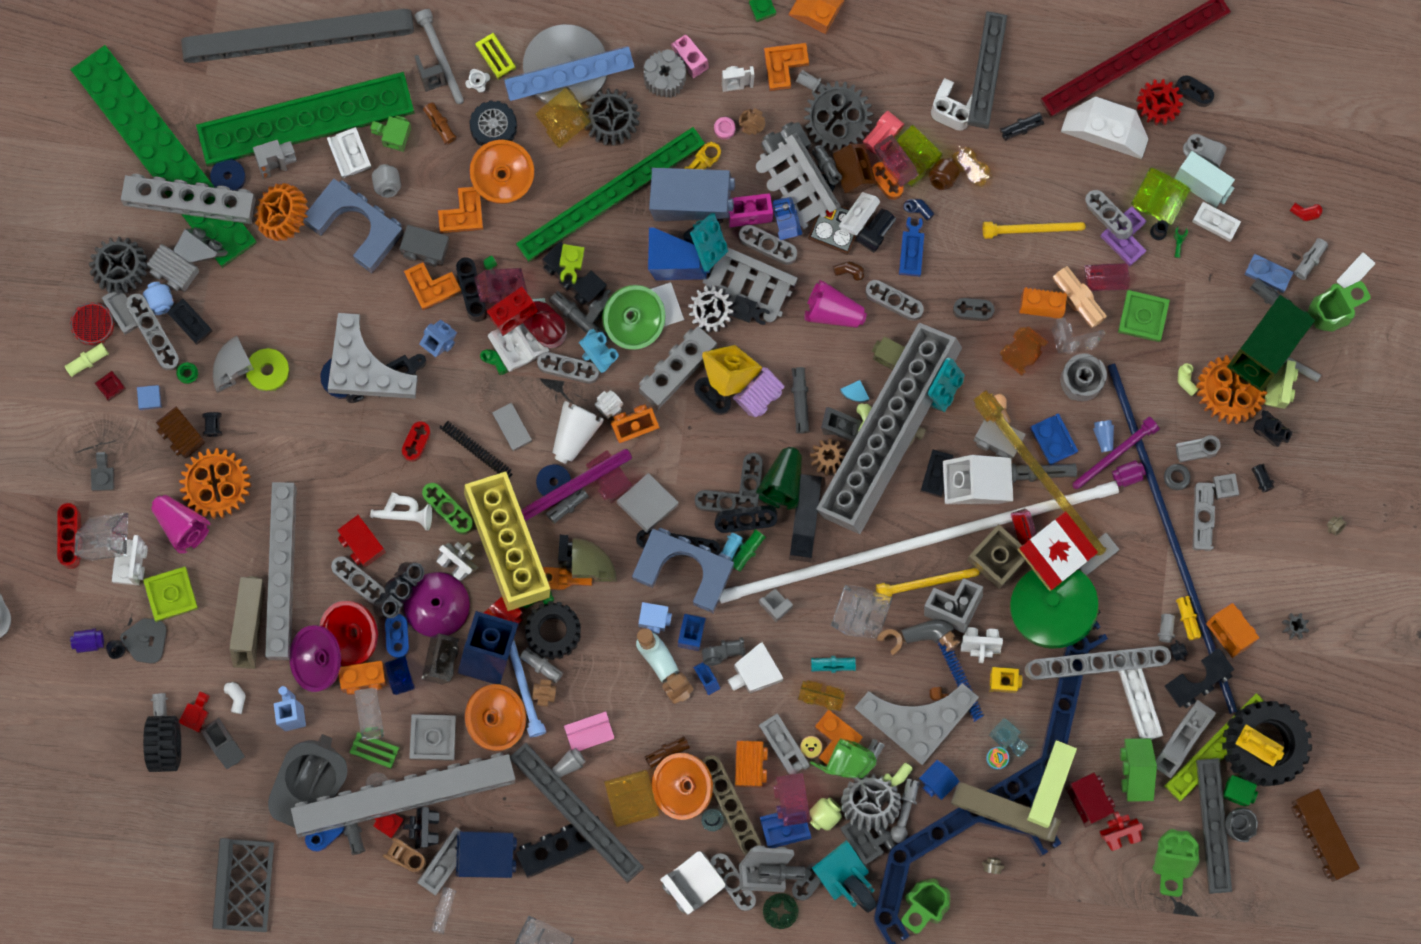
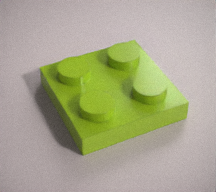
M186 567L143 579L155 622L198 609Z

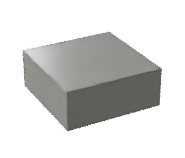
M1235 474L1213 477V483L1216 486L1214 488L1216 499L1239 495Z

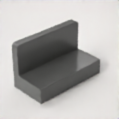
M419 55L414 56L425 92L446 85L440 64L423 69Z

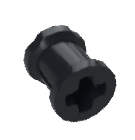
M207 412L202 414V418L205 419L204 437L222 436V431H220L222 413Z

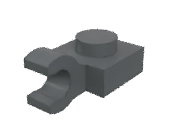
M610 290L604 292L600 301L596 299L588 307L590 311L585 319L591 324L603 316Z
M97 452V468L91 469V490L114 491V468H108V457L105 452Z

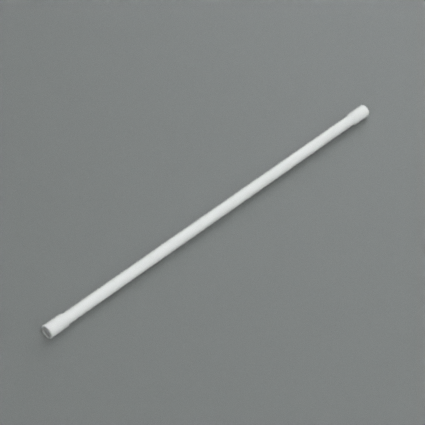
M1116 481L1098 485L1095 488L742 586L724 589L720 603L733 601L757 592L992 528L998 524L1013 522L1012 515H1025L1028 518L1092 499L1104 498L1118 494L1119 489Z

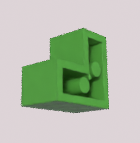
M1151 738L1124 739V748H1120V761H1124L1123 775H1125V779L1121 780V791L1125 792L1127 801H1154L1157 764Z

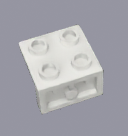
M134 535L133 540L117 539L112 575L113 583L139 586L140 580L144 579L145 568L142 567L143 558L147 557L148 547L139 535Z

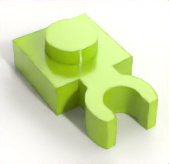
M563 244L560 267L565 269L560 275L561 282H564L566 275H571L573 277L572 284L576 283L577 275L575 269L581 270L584 247Z

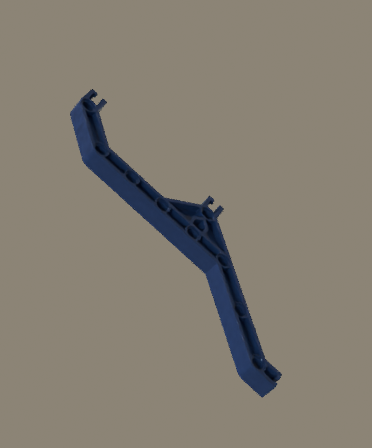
M1097 620L1092 628L1093 630L1101 628ZM1101 634L1098 636V640L1089 643L1085 636L1080 640L1083 644L1082 650H1076L1071 645L1065 647L1063 656L1088 654V652L1106 642L1108 638L1106 634ZM1075 659L1072 666L1074 670L1081 671L1082 662ZM1083 675L1058 678L1040 758L986 792L1013 802L1024 796L1029 804L1028 807H1032L1045 771V761L1049 760L1055 741L1068 744ZM1059 700H1066L1069 703V710H1062L1059 707ZM1008 783H1015L1018 786L1016 794H1011L1007 790ZM957 808L890 850L873 922L886 944H896L895 941H891L886 931L892 925H895L902 934V937H900L902 941L910 937L898 917L910 864L975 824L1028 837L1040 857L1048 853L1047 849L1043 848L1039 838L983 816L974 817L969 811ZM935 828L941 829L943 838L940 840L934 839L931 834L932 830ZM1056 835L1054 842H1052L1053 848L1062 844ZM897 851L903 852L905 854V861L902 863L896 862L894 860V853ZM883 912L888 913L891 917V922L887 925L879 921V915Z

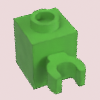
M389 116L386 126L373 121L370 130H372V134L383 136L382 144L384 147L404 152L411 131V125L404 117L395 116L394 118Z

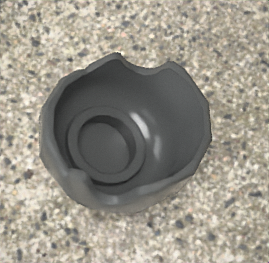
M1236 808L1227 815L1225 828L1227 834L1233 840L1249 842V839L1257 834V817L1250 809Z

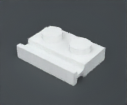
M731 66L722 71L723 92L744 89L746 85H750V88H753V66H750V70L745 71L744 68H738L737 66Z
M356 127L336 134L334 137L327 138L342 179L371 168Z

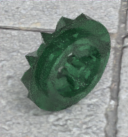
M785 893L774 894L764 903L763 917L771 927L786 929L796 921L798 905L791 896ZM781 902H784V910H787L790 914H783L780 917V921H778L777 912H774L771 908H779Z

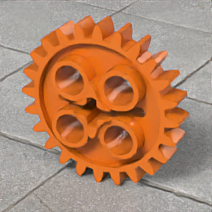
M1225 355L1223 361L1219 357L1215 359V363L1210 361L1207 364L1208 367L1203 368V374L1199 375L1198 379L1201 382H1198L1196 387L1202 390L1197 393V396L1203 397L1199 403L1207 405L1204 409L1205 412L1208 410L1212 411L1211 418L1217 414L1219 416L1218 422H1221L1223 418H1226L1227 424H1230L1232 419H1234L1236 424L1241 419L1247 422L1249 417L1253 418L1256 412L1262 409L1260 405H1263L1266 401L1262 397H1265L1267 392L1264 390L1263 392L1259 391L1248 382L1247 384H1242L1239 381L1240 376L1234 373V379H1232L1233 371L1227 368L1231 360L1228 355ZM1218 374L1223 375L1226 381H1221L1218 378ZM1216 395H1221L1225 402L1219 401ZM1237 398H1242L1246 405L1240 404Z
M218 448L215 449L214 454L207 449L205 456L198 452L199 459L191 457L192 465L185 463L188 472H181L182 476L185 477V479L179 480V483L185 486L180 489L181 493L186 494L183 497L184 502L190 501L187 506L190 509L195 507L194 511L196 513L202 511V516L205 518L210 513L211 518L215 519L216 514L219 513L223 519L224 512L226 511L232 516L231 509L235 508L239 511L240 508L237 504L239 502L245 504L246 502L242 497L250 495L245 488L251 487V484L245 481L250 479L251 476L250 474H243L248 470L247 466L240 467L243 463L242 459L240 458L235 461V453L228 457L226 449L222 454H220ZM211 465L214 466V474L219 482L217 483V488L220 494V502H217L216 491L212 486L214 481L210 470ZM221 467H229V472L226 475H219ZM201 471L208 472V476L204 480L197 479V475ZM232 487L234 489L231 496H223L225 488ZM205 492L212 493V497L208 501L201 500Z

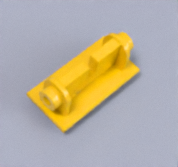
M1248 725L1244 726L1235 743L1273 767L1276 761L1281 760L1284 752H1282L1283 746Z

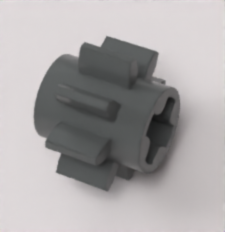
M1290 613L1288 615L1290 621H1282V624L1286 625L1282 633L1287 632L1290 635L1289 640L1293 639L1294 636L1301 640L1303 638L1301 632L1308 633L1310 631L1306 628L1309 620L1304 621L1302 613L1297 617ZM1295 622L1298 623L1297 627L1299 629L1297 631L1294 630V626L1292 625Z

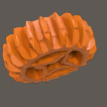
M276 183L274 187H269L268 192H263L264 197L258 199L260 202L259 206L255 207L258 212L253 215L257 219L255 224L265 237L275 241H287L288 237L294 238V232L300 233V226H305L303 220L308 218L305 214L309 210L306 206L308 200L304 197L305 194L293 185Z

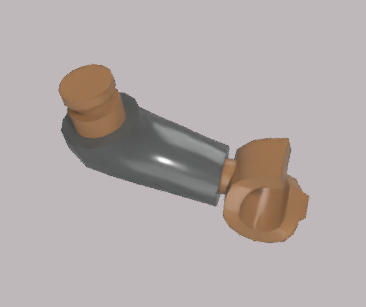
M943 620L923 622L902 629L900 633L893 629H887L882 631L876 640L884 642L888 637H895L897 645L890 651L893 656L900 652L905 642L909 644L932 640L935 643L940 642L942 646L946 645L947 652L960 643L959 640L954 639L955 635L952 632L954 627Z

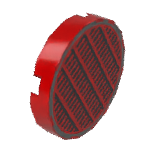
M95 302L85 303L78 307L72 314L70 321L71 331L76 339L90 346L104 343L112 335L115 325L114 318L108 308Z

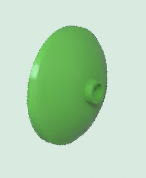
M628 285L622 287L611 295L604 307V330L610 340L622 348L636 350L647 347L659 337L663 330L666 317L664 304L653 290L645 286ZM631 311L632 316L627 318V313Z

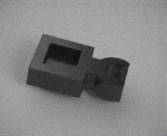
M739 295L736 296L735 305L731 309L736 311V313L730 314V316L750 323L752 318H755L760 325L766 324V322L760 320L759 316L761 313L770 314L769 310L765 308L758 310L756 309L757 302Z

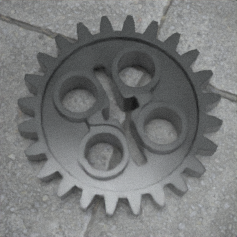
M836 81L835 87H831L827 83L826 90L821 86L819 87V95L814 92L812 93L815 100H807L811 104V108L807 107L804 109L810 113L804 119L810 121L805 127L813 129L809 135H817L815 138L816 143L823 140L822 146L825 147L827 144H830V150L833 151L835 145L840 150L843 145L848 146L851 142L858 144V137L862 140L865 139L862 133L870 132L866 125L873 124L872 121L868 120V117L873 116V113L867 112L872 105L865 104L868 100L867 96L860 97L863 92L861 89L854 92V84L848 89L847 82H844L843 86L840 87L838 81ZM838 95L842 96L844 99L843 104L838 107L832 104L833 98ZM851 101L852 105L842 113L843 120L837 119L831 128L826 131L825 128L835 119L834 113H841L846 104ZM851 110L859 111V118L855 121L848 119V113ZM823 111L829 113V119L824 123L818 121V115ZM837 126L845 128V133L841 137L834 135V129Z

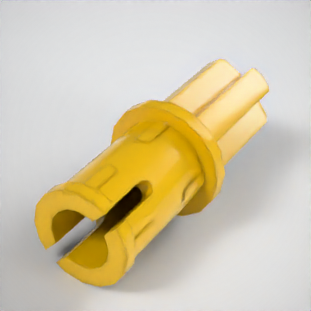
M1185 596V599L1183 597L1178 598L1176 603L1182 617L1180 622L1184 624L1188 639H1199L1201 634L1196 621L1197 614H1194L1190 597Z

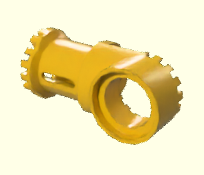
M715 142L705 144L695 155L696 158L684 169L705 170L710 168L721 156L719 145ZM713 147L718 153L714 158H709L705 154L706 149Z

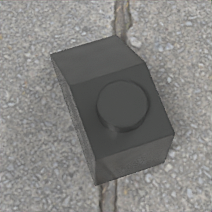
M217 718L200 730L226 769L236 765L245 757L220 718Z

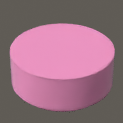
M728 117L719 118L714 124L716 136L724 140L731 138L735 133L734 121Z

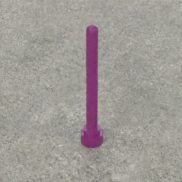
M1148 416L1142 421L1143 424L1137 432L1075 480L1072 487L1074 489L1081 488L1144 436L1154 435L1158 432L1160 428L1157 423Z

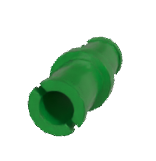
M754 530L746 543L739 547L740 551L732 560L735 570L741 572L749 559L756 555L754 552L763 540L766 539V536L758 530Z

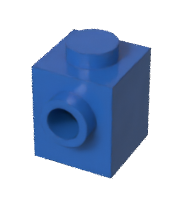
M936 760L919 778L925 785L922 789L930 797L935 795L940 800L960 782L950 768L939 760Z

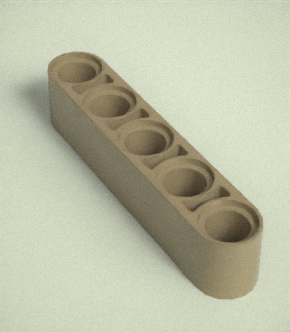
M707 756L703 759L704 764L708 761H714L718 767L714 772H710L713 782V795L741 852L746 856L748 851H746L744 844L751 840L757 846H761L760 840L721 761L716 756ZM724 781L727 784V789L724 792L717 791L715 789L716 782ZM727 801H734L737 804V809L734 812H728L725 809L724 805ZM741 820L747 824V829L744 832H738L735 829L734 824L737 821Z
M958 782L951 804L1050 842H1054L1061 820L1052 817L1048 828L1030 822L1027 818L1031 808Z

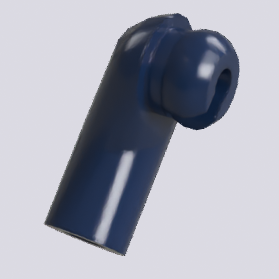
M908 199L903 204V209L906 212L920 213L926 221L935 215L922 199Z

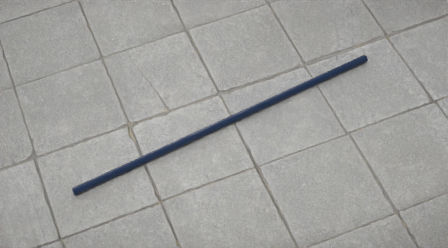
M1114 363L1107 367L1130 433L1133 435L1139 429L1116 364ZM1141 439L1135 444V447L1144 467L1147 481L1187 594L1190 597L1194 614H1197L1196 619L1208 653L1211 654L1217 649L1209 627L1206 625L1205 615L1143 440ZM1218 681L1229 713L1237 712L1238 709L1228 681L1223 684L1221 681Z

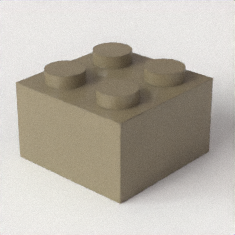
M999 524L967 559L970 564L977 568L998 589L1010 579L1026 560L1017 550L1022 545Z

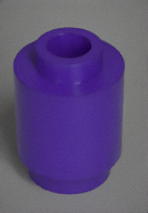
M102 630L74 631V636L70 637L72 650L76 649L77 653L98 651L99 648H104Z

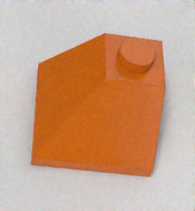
M796 0L789 16L827 34L845 0Z

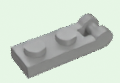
M778 713L759 724V728L790 778L796 776V772L801 769L805 770L810 767ZM796 756L798 761L791 765L788 759Z

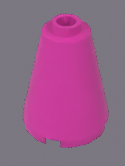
M819 280V284H815L807 304H809L810 310H805L804 319L807 322L857 328L859 325L864 324L867 313L864 312V307L826 282Z
M160 495L153 500L151 510L178 553H187V548L191 546L194 549L205 539L209 533L207 525H210V522L205 517L168 495Z

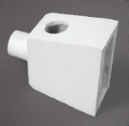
M761 642L734 664L738 674L727 680L733 691L745 685L750 694L782 682L783 677L763 642Z

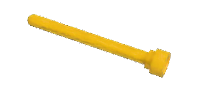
M990 221L983 222L982 231L984 239H993V236H997V234L1083 231L1086 225L1083 222L997 225Z
M977 568L891 586L890 584L880 583L875 585L878 600L884 601L888 600V597H892V594L962 580L963 578L976 577L980 572Z

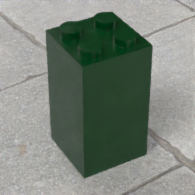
M1279 295L1228 364L1227 368L1263 392L1312 326L1315 319L1308 312L1294 305L1291 300Z

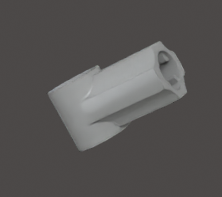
M1208 435L1202 439L1175 444L1179 463L1215 457L1220 449L1219 439L1213 435ZM1207 442L1213 443L1215 450L1212 452L1207 451L1204 448V444Z

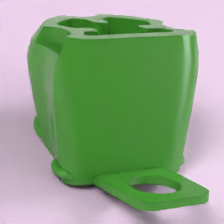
M1358 281L1344 289L1341 285L1335 283L1325 292L1314 297L1309 306L1308 313L1315 319V328L1334 332L1339 328L1348 326L1355 316L1354 307L1369 301L1371 296L1362 281ZM1354 288H1359L1363 291L1364 296L1360 300H1355L1351 296V291Z
M840 738L827 767L813 761L810 764L827 774L845 778H864L876 765L877 760L870 749L855 741Z
M1170 829L1158 840L1153 871L1161 875L1160 893L1162 895L1180 897L1183 890V878L1191 877L1199 864V845L1188 831ZM1166 881H1175L1178 885L1177 890L1169 891L1165 887Z
M935 878L917 882L914 888L905 896L906 902L911 907L901 919L902 924L915 934L920 933L928 921L939 924L944 914L950 908V890L947 887H941ZM912 913L921 915L922 922L919 926L910 924L909 916Z

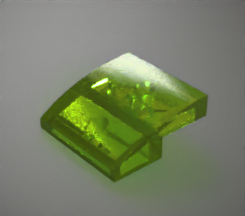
M912 125L887 150L882 159L913 187L927 174V170L942 157V152Z
M1151 167L1131 205L1146 215H1153L1159 220L1166 221L1169 226L1173 224L1191 188Z

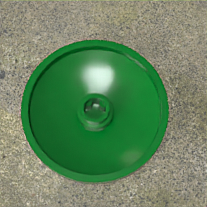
M1032 569L1016 584L1011 596L1010 611L1015 627L1026 640L1043 648L1057 649L1079 642L1091 631L1098 617L1099 601L1093 583L1078 569L1051 591L1048 590Z

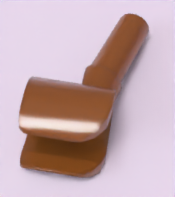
M934 687L929 690L930 698L933 701H939L950 695L943 694L942 687Z

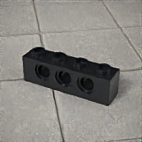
M572 824L560 828L561 833L554 836L552 833L540 837L541 842L534 845L529 842L520 846V851L516 853L527 878H531L594 848L587 840L579 842L576 839L578 831ZM561 839L566 840L568 848L565 851L557 850V841ZM538 849L547 850L548 856L545 860L536 859L535 853Z

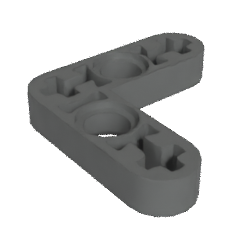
M750 453L744 457L739 494L701 490L695 496V506L701 511L714 513L735 509L736 499H740L738 504H745L746 501H750V505L758 506L759 494L756 495V490L761 481L763 465L761 456L756 453ZM751 458H754L755 462L759 463V465L754 467V474L758 473V476L753 474L745 475V472H750V465L747 462H750ZM748 479H753L757 486L754 490H747L744 487V482ZM703 495H706L708 500L714 501V496H718L716 501L717 508H713V503L707 502L706 506H702L698 499H702ZM721 499H731L732 506L729 509L722 508L720 506Z

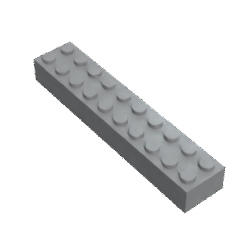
M918 323L816 508L824 519L861 534L933 402L928 395V391L943 363L948 357L955 362L962 349L956 337Z

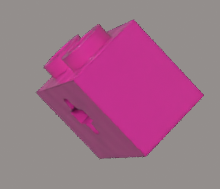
M770 193L733 198V211H729L728 218L729 227L772 222L773 209Z

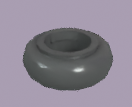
M1173 464L1164 472V482L1172 490H1183L1190 483V472L1181 464ZM1177 471L1183 475L1181 483H1175L1171 479L1173 472Z

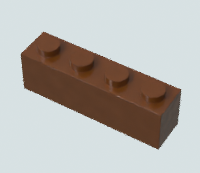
M1320 789L1314 790L1291 802L1293 805L1291 807L1292 812L1297 819L1300 818L1303 824L1301 827L1303 834L1307 839L1310 838L1313 844L1312 851L1317 859H1321L1324 865L1322 870L1327 879H1331L1334 882L1360 869Z

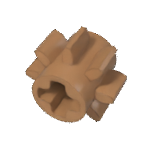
M756 108L742 112L739 118V126L743 127L742 132L748 135L760 133L765 127V117L762 116L763 112Z
M541 679L540 684L534 683L532 699L538 700L537 705L548 707V702H554L556 686L551 685V680Z

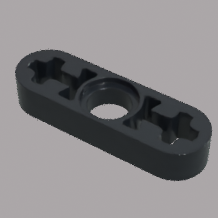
M771 505L725 510L716 515L714 525L721 533L769 528L776 524L778 512ZM765 513H769L771 516L770 520L764 517ZM756 514H758L759 522H756ZM742 515H749L752 517V521L745 524L741 522L740 517ZM735 516H736V525H734V520H733ZM725 518L728 525H724L721 520Z

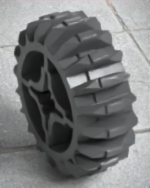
M609 88L606 90L605 95L602 91H598L599 97L592 95V102L587 101V108L583 109V114L586 116L582 117V121L587 123L584 129L590 130L589 136L594 137L596 135L595 141L597 143L603 139L605 146L608 144V141H611L612 146H615L616 140L623 144V137L630 140V132L636 133L635 126L639 125V120L636 118L640 117V112L636 111L638 105L632 104L633 98L629 97L626 99V92H623L620 96L618 89H615L614 94H611ZM613 103L621 105L626 112L616 109ZM607 104V107L604 111L595 114L596 110L600 106ZM610 109L614 117L613 125H611V120L608 117ZM628 120L624 127L616 131L617 124ZM596 123L606 125L609 131L599 128Z
M119 236L116 242L109 238V244L102 241L101 249L95 247L97 254H91L90 257L93 261L89 262V266L92 268L90 274L94 276L93 281L95 284L99 283L100 289L106 288L108 293L115 290V293L119 295L121 288L128 294V287L131 286L132 289L136 290L135 283L142 284L143 281L140 277H146L147 273L144 269L148 268L145 262L147 256L143 254V248H138V243L135 241L131 243L129 238H126L124 242ZM121 251V253L117 255H112V253ZM132 256L135 257V266L133 271H131L128 267V264L131 261L130 258ZM106 260L109 264V267L107 269V273L104 276L102 273V266L104 261ZM114 263H115V264H118V265H121V264H122L123 267H119V266H116V267H115ZM119 276H125V278L116 280Z

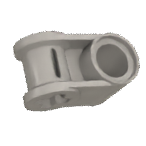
M1200 134L1191 135L1183 145V152L1187 157L1193 151L1217 168L1220 167L1227 150L1224 144L1208 139Z

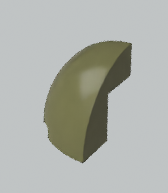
M573 538L572 578H595V582H617L614 565L606 552L590 541Z

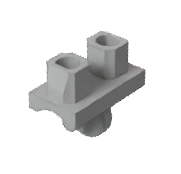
M457 542L455 546L447 543L440 547L441 553L436 562L444 568H447L452 561L458 565L452 574L459 581L464 580L469 574L475 573L479 568L470 561L475 555L470 552L472 544L469 542L465 546Z

